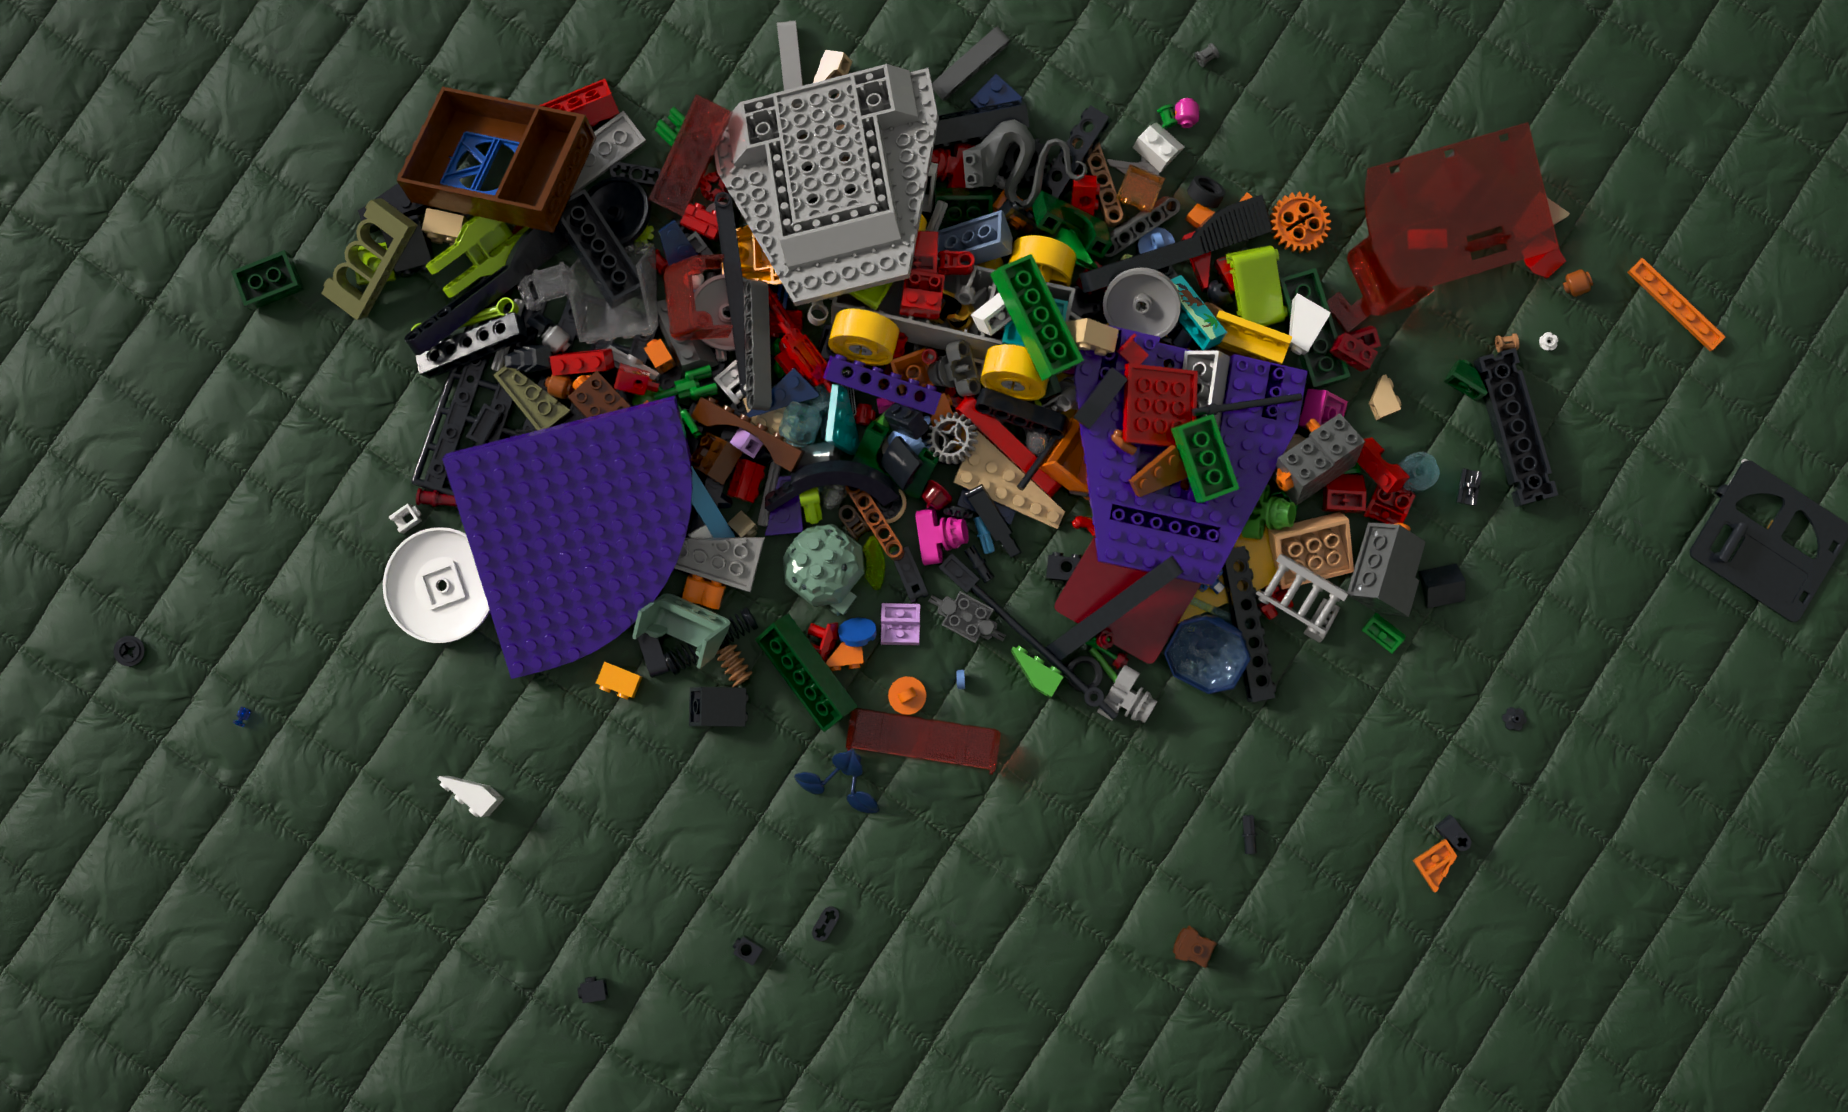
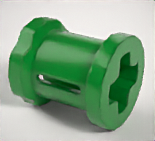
M1173 104L1165 105L1157 110V113L1161 115L1162 127L1164 129L1178 124L1173 112Z

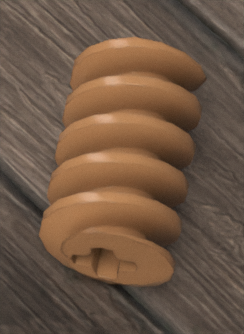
M737 644L729 645L716 653L721 654L717 660L724 661L721 667H728L725 674H732L728 680L736 681L732 687L745 682L753 673L752 671H745L749 666L748 664H741L745 658H738L741 651H734Z

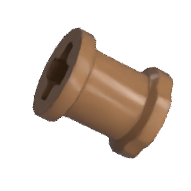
M1514 333L1512 336H1496L1495 346L1497 352L1500 353L1503 350L1513 348L1518 350V335Z

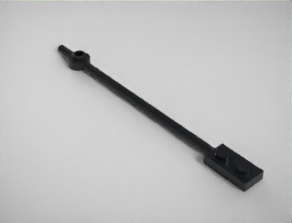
M952 553L939 566V569L966 594L972 590L989 607L993 608L1003 620L1085 694L1084 700L1088 706L1099 707L1112 720L1116 718L1118 714L1103 701L1104 694L1099 688H1089L977 585L980 579ZM1095 694L1098 697V699L1096 701H1092L1090 699V696Z

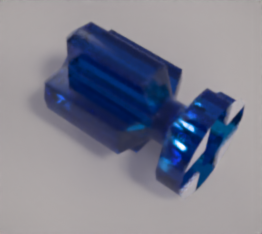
M240 707L236 715L239 719L234 720L233 723L244 727L243 720L248 719L251 710L246 707Z

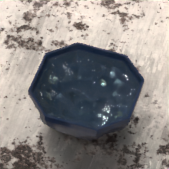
M1195 615L1181 621L1164 652L1174 677L1207 694L1234 689L1251 659L1242 631L1214 615Z

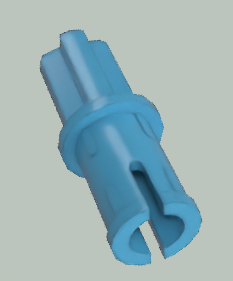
M980 516L974 518L973 520L978 532L977 537L980 538L984 554L994 552L991 533Z

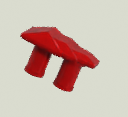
M838 622L827 624L826 628L811 623L808 629L809 635L822 639L820 646L811 644L825 663L828 660L829 654L834 649L836 641L839 639Z

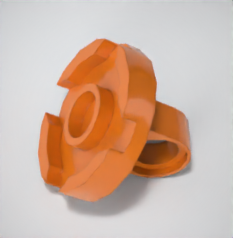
M905 676L898 678L892 683L888 699L895 711L911 715L917 713L924 706L926 690L919 680L914 677Z

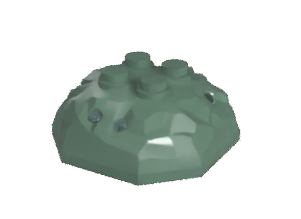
M833 524L816 525L815 527L806 528L794 538V541L783 556L785 584L814 607L841 603L864 574L862 546Z

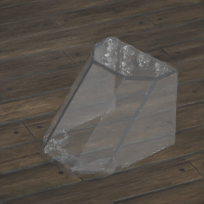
M639 241L623 247L637 269L642 293L613 309L610 308L579 258L565 273V283L579 342L591 344L600 339L612 341L616 337L623 336V338L627 339L637 334L649 336L655 332L658 327L655 244H645Z

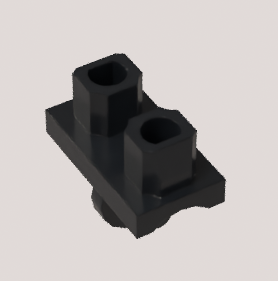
M1462 469L1456 503L1471 506L1477 505L1482 472Z

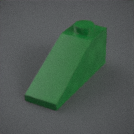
M1061 228L1054 239L1065 243L1074 250L1076 254L1075 264L1088 270L1099 268L1090 253L1085 250L1084 243L1080 240L1079 235L1072 229L1066 230Z

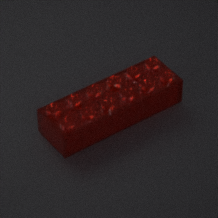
M695 95L649 200L681 216L684 215L688 204H692L733 111L701 95Z

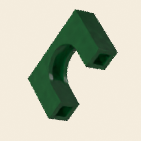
M1041 191L1034 201L1032 208L1038 228L1054 235L1060 224H1064L1082 238L1087 252L1101 259L1111 247L1112 241L1105 221L1044 191Z
M873 420L867 427L852 462L875 468L893 480L880 464L883 457L882 446L890 429ZM923 447L918 455L924 464L914 474L916 478L904 491L909 496L917 499L921 497L940 456L934 457V452L929 451L925 447Z

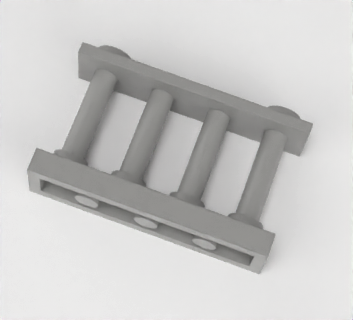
M1281 553L1276 560L1279 562V568L1265 592L1260 589L1257 591L1258 599L1267 605L1270 602L1310 626L1309 630L1317 635L1322 633L1324 635L1327 629L1322 627L1323 623L1336 602L1340 600L1345 601L1349 593ZM1290 569L1296 573V578L1280 602L1271 595L1285 572ZM1307 579L1313 583V588L1297 612L1288 607L1302 582H1305ZM1324 589L1330 593V598L1314 622L1305 617L1319 592H1322Z

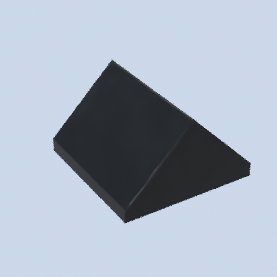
M1457 563L1418 571L1427 609L1465 601L1466 580Z

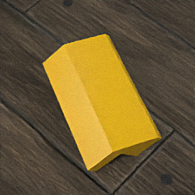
M1219 310L1216 319L1227 331V334L1221 343L1216 345L1217 347L1245 357L1282 365L1293 336Z

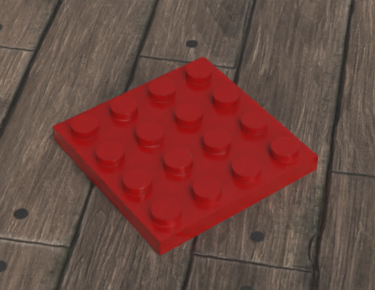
M1131 363L1125 364V377L1128 380L1124 384V441L1131 444L1163 447L1173 445L1177 448L1171 428L1196 419V416L1192 414V409L1197 408L1198 371Z

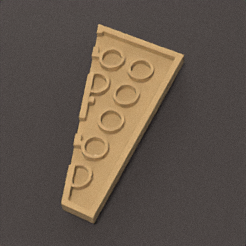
M975 430L978 436L973 439L978 440V444H973L972 446L976 450L972 451L970 449L971 457L964 456L965 461L961 462L953 483L968 490L982 484L993 501L1054 529H1058L1065 511L1032 480H1030L1023 491L1018 489L1017 485L1025 474L978 430Z

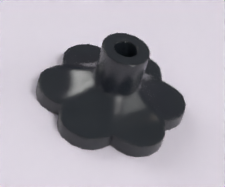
M1510 707L1502 715V720L1505 722V727L1508 730L1514 729L1519 731L1522 729L1523 724L1527 722V718L1524 716L1521 708L1515 709Z

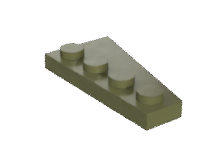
M504 366L494 374V377L537 430L553 427L572 412L521 372L516 371V369Z

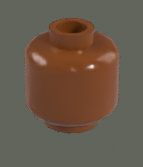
M1582 269L1567 274L1565 276L1566 282L1563 283L1565 292L1571 293L1573 297L1590 292L1591 286H1593L1589 272H1585Z
M551 375V377H547L545 382L548 394L560 399L568 398L575 390L572 387L573 378L569 375Z

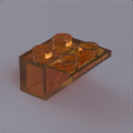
M1130 164L1116 199L1120 200L1123 204L1134 205L1141 211L1152 212L1165 178Z

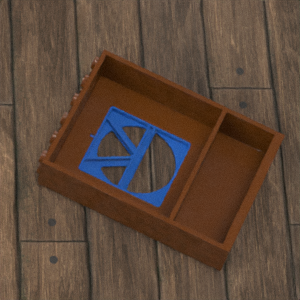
M442 87L436 96L432 109L429 110L428 117L424 125H422L417 139L413 143L409 156L406 157L402 170L398 173L397 182L410 202L554 233L597 137L586 115ZM492 143L486 156L475 146ZM501 144L509 147L514 152V156L499 188L491 191H480ZM467 151L481 163V165L457 171L459 160ZM476 175L471 188L465 187L459 181L461 178Z

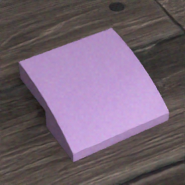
M882 603L881 645H919L920 604Z

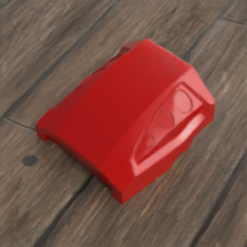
M1377 484L1363 515L1385 524L1403 523L1416 495L1404 486L1399 491L1386 494Z

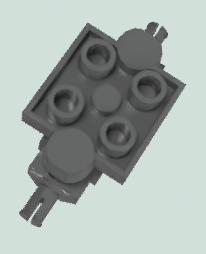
M959 591L955 600L948 596L941 600L932 595V599L928 601L938 606V614L945 617L942 626L973 643L977 642L979 636L986 640L991 639L993 636L1002 642L1006 637L1005 634L996 630L997 623L989 619L994 609Z

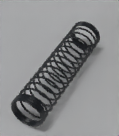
M747 607L742 609V611L740 610L747 628L736 613L735 617L741 630L732 617H729L736 634L729 626L728 631L731 638L726 634V641L723 640L727 646L729 645L727 637L734 643L733 635L740 639L738 631L742 636H745L744 629L748 633L751 632L748 624L753 630L759 628ZM689 643L687 645L694 660L681 644L689 664L683 658L678 648L675 647L684 668L671 650L670 653L667 652L663 655L675 676L680 673L679 666L686 670L685 664L691 667L690 660L696 664V658L699 659Z

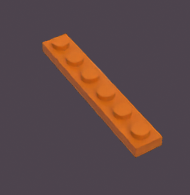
M1641 258L1627 272L1709 351L1714 350L1725 338L1709 320L1645 259Z

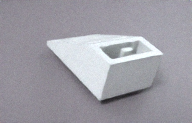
M452 776L438 777L441 781L440 785L448 792L451 790L458 802L467 804L470 807L469 811L475 817L490 816L504 800L489 785Z

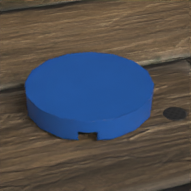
M858 617L844 621L839 626L838 635L839 640L845 642V645L860 647L867 645L871 639L873 641L877 631L872 620Z

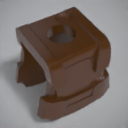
M1191 926L1183 928L1174 944L1173 953L1176 955L1175 958L1186 962L1190 960L1207 968V963L1217 943L1211 939L1198 935L1199 932Z

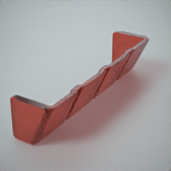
M856 708L851 712L846 749L849 751L855 748L989 769L990 775H993L996 769L1001 732L985 727L967 726L959 723Z

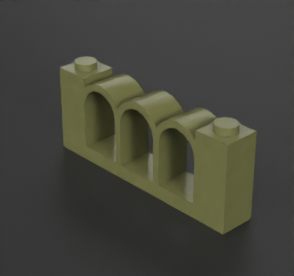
M382 198L373 199L367 203L366 211L363 215L367 219L361 221L356 230L358 240L349 243L346 247V262L337 265L334 269L333 277L325 281L324 289L321 293L356 320L368 316L417 227L415 222ZM372 223L394 238L388 250L371 238L370 226ZM360 245L382 260L375 272L359 259L358 249ZM348 267L369 281L364 293L351 285L347 280L346 271Z

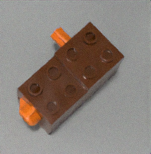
M598 371L592 375L579 376L573 382L572 387L575 391L568 396L572 404L585 418L631 407Z

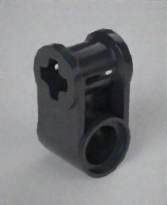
M1449 814L1435 826L1438 833L1455 850L1466 851L1471 847L1470 837L1452 815ZM1458 838L1464 839L1462 842L1463 846L1457 845L1459 843Z

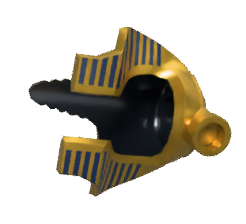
M943 289L942 297L946 301L941 305L938 320L929 319V322L933 325L943 324V319L945 318L954 330L964 332L965 329H968L967 333H970L969 328L974 322L971 316L975 312L971 303L968 305L959 303L954 297V293Z

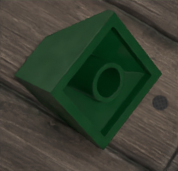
M1459 359L1455 362L1443 382L1472 400L1478 401L1486 396L1488 392L1477 370L1472 367L1473 365L1467 360Z

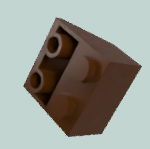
M707 432L701 439L695 452L691 455V465L695 470L723 485L743 452L729 442Z

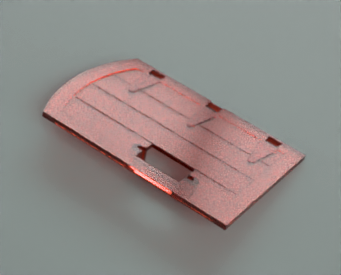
M1528 122L1367 169L1365 213L1369 237L1383 272L1400 296L1559 249ZM1508 133L1509 140L1500 142L1498 136ZM1453 149L1454 156L1446 158L1444 151ZM1399 165V172L1391 174L1388 167ZM1502 226L1503 232L1467 242L1466 236ZM1506 243L1507 250L1475 260L1471 258L1470 253Z

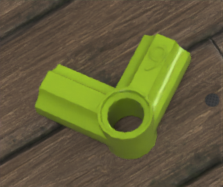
M818 487L799 494L806 522L811 524L818 523L822 519Z

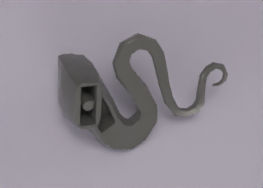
M1015 119L1001 122L981 144L963 151L966 188L983 189L994 185L1010 145L1017 143L1021 151L1015 166L1006 180L1004 195L1006 200L1008 199L1013 203L1016 201L1021 204L1024 210L1032 207L1041 192L1046 157L1051 146L1059 145L1062 147L1066 173L1071 179L1075 181L1083 179L1087 172L1086 165L1081 161H1076V163L1082 164L1084 170L1079 176L1073 174L1070 163V148L1067 142L1058 138L1048 140L1039 155L1031 194L1028 199L1023 201L1017 198L1016 189L1035 152V140L1027 126Z

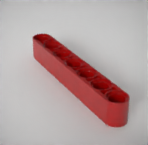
M966 396L955 408L960 416L964 414L966 420L970 419L971 425L976 426L975 430H978L1015 466L1026 474L1037 457L996 418L978 412L975 409L977 401L975 398ZM1040 468L1031 479L1050 498L1062 486Z

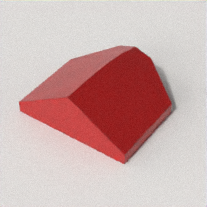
M1541 234L1521 251L1525 265L1534 274L1546 279L1566 262L1558 246Z

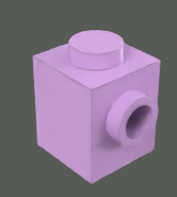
M740 427L730 441V444L753 459L763 445L757 437Z

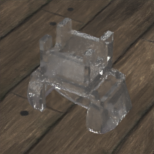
M564 262L539 271L536 269L533 271V274L525 276L517 284L524 305L530 311L540 310V303L566 295L570 301L576 299L579 295L570 268L564 265ZM533 284L539 296V299L535 301L529 289Z

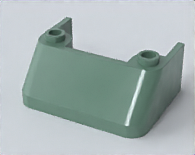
M666 593L638 611L632 638L637 639L644 633L653 638H658L667 633L697 647L696 655L699 657L697 668L700 669L715 657L729 630L730 621L676 595Z

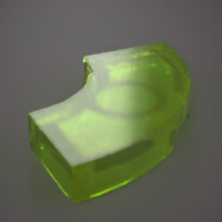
M870 536L863 548L867 560L865 578L874 590H879L885 573L884 555L877 538Z

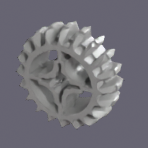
M948 412L946 418L940 415L941 421L939 422L935 419L934 423L936 426H929L933 430L932 433H927V436L932 438L927 441V444L932 445L929 451L934 452V457L940 455L939 461L944 462L946 459L947 464H951L952 460L954 464H958L959 459L964 462L965 455L968 457L972 456L969 453L970 449L972 451L976 450L972 446L973 444H978V440L973 439L978 436V433L972 432L976 429V426L971 425V420H966L964 414L959 417V413L955 412L952 417V414ZM956 423L949 431L943 430L946 426ZM962 427H964L966 432V441H963L961 438ZM940 435L944 438L943 450L939 444ZM946 435L956 437L955 439L959 440V442L950 440ZM962 446V448L955 453H949L950 450L952 451L954 449V447Z

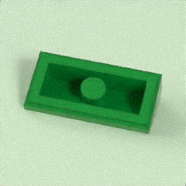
M1374 613L1362 629L1364 633L1391 654L1404 642L1406 637L1405 634L1378 613Z

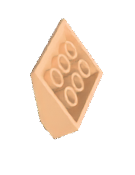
M1341 512L1296 522L1292 527H1284L1281 530L1268 529L1269 544L1276 572L1279 568V562L1276 560L1281 553L1325 579L1354 572L1349 519ZM1289 569L1283 575L1279 582L1282 590L1291 587L1296 578L1294 571ZM1306 579L1301 585L1311 583V581Z

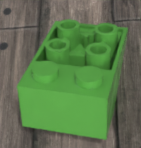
M1020 646L1017 648L1013 647L1011 653L1031 686L1045 696L1052 697L1063 679V676L1060 675L1061 671L1053 666L1050 668L1043 665L1045 661L1037 656L1031 658L1027 655L1028 651Z

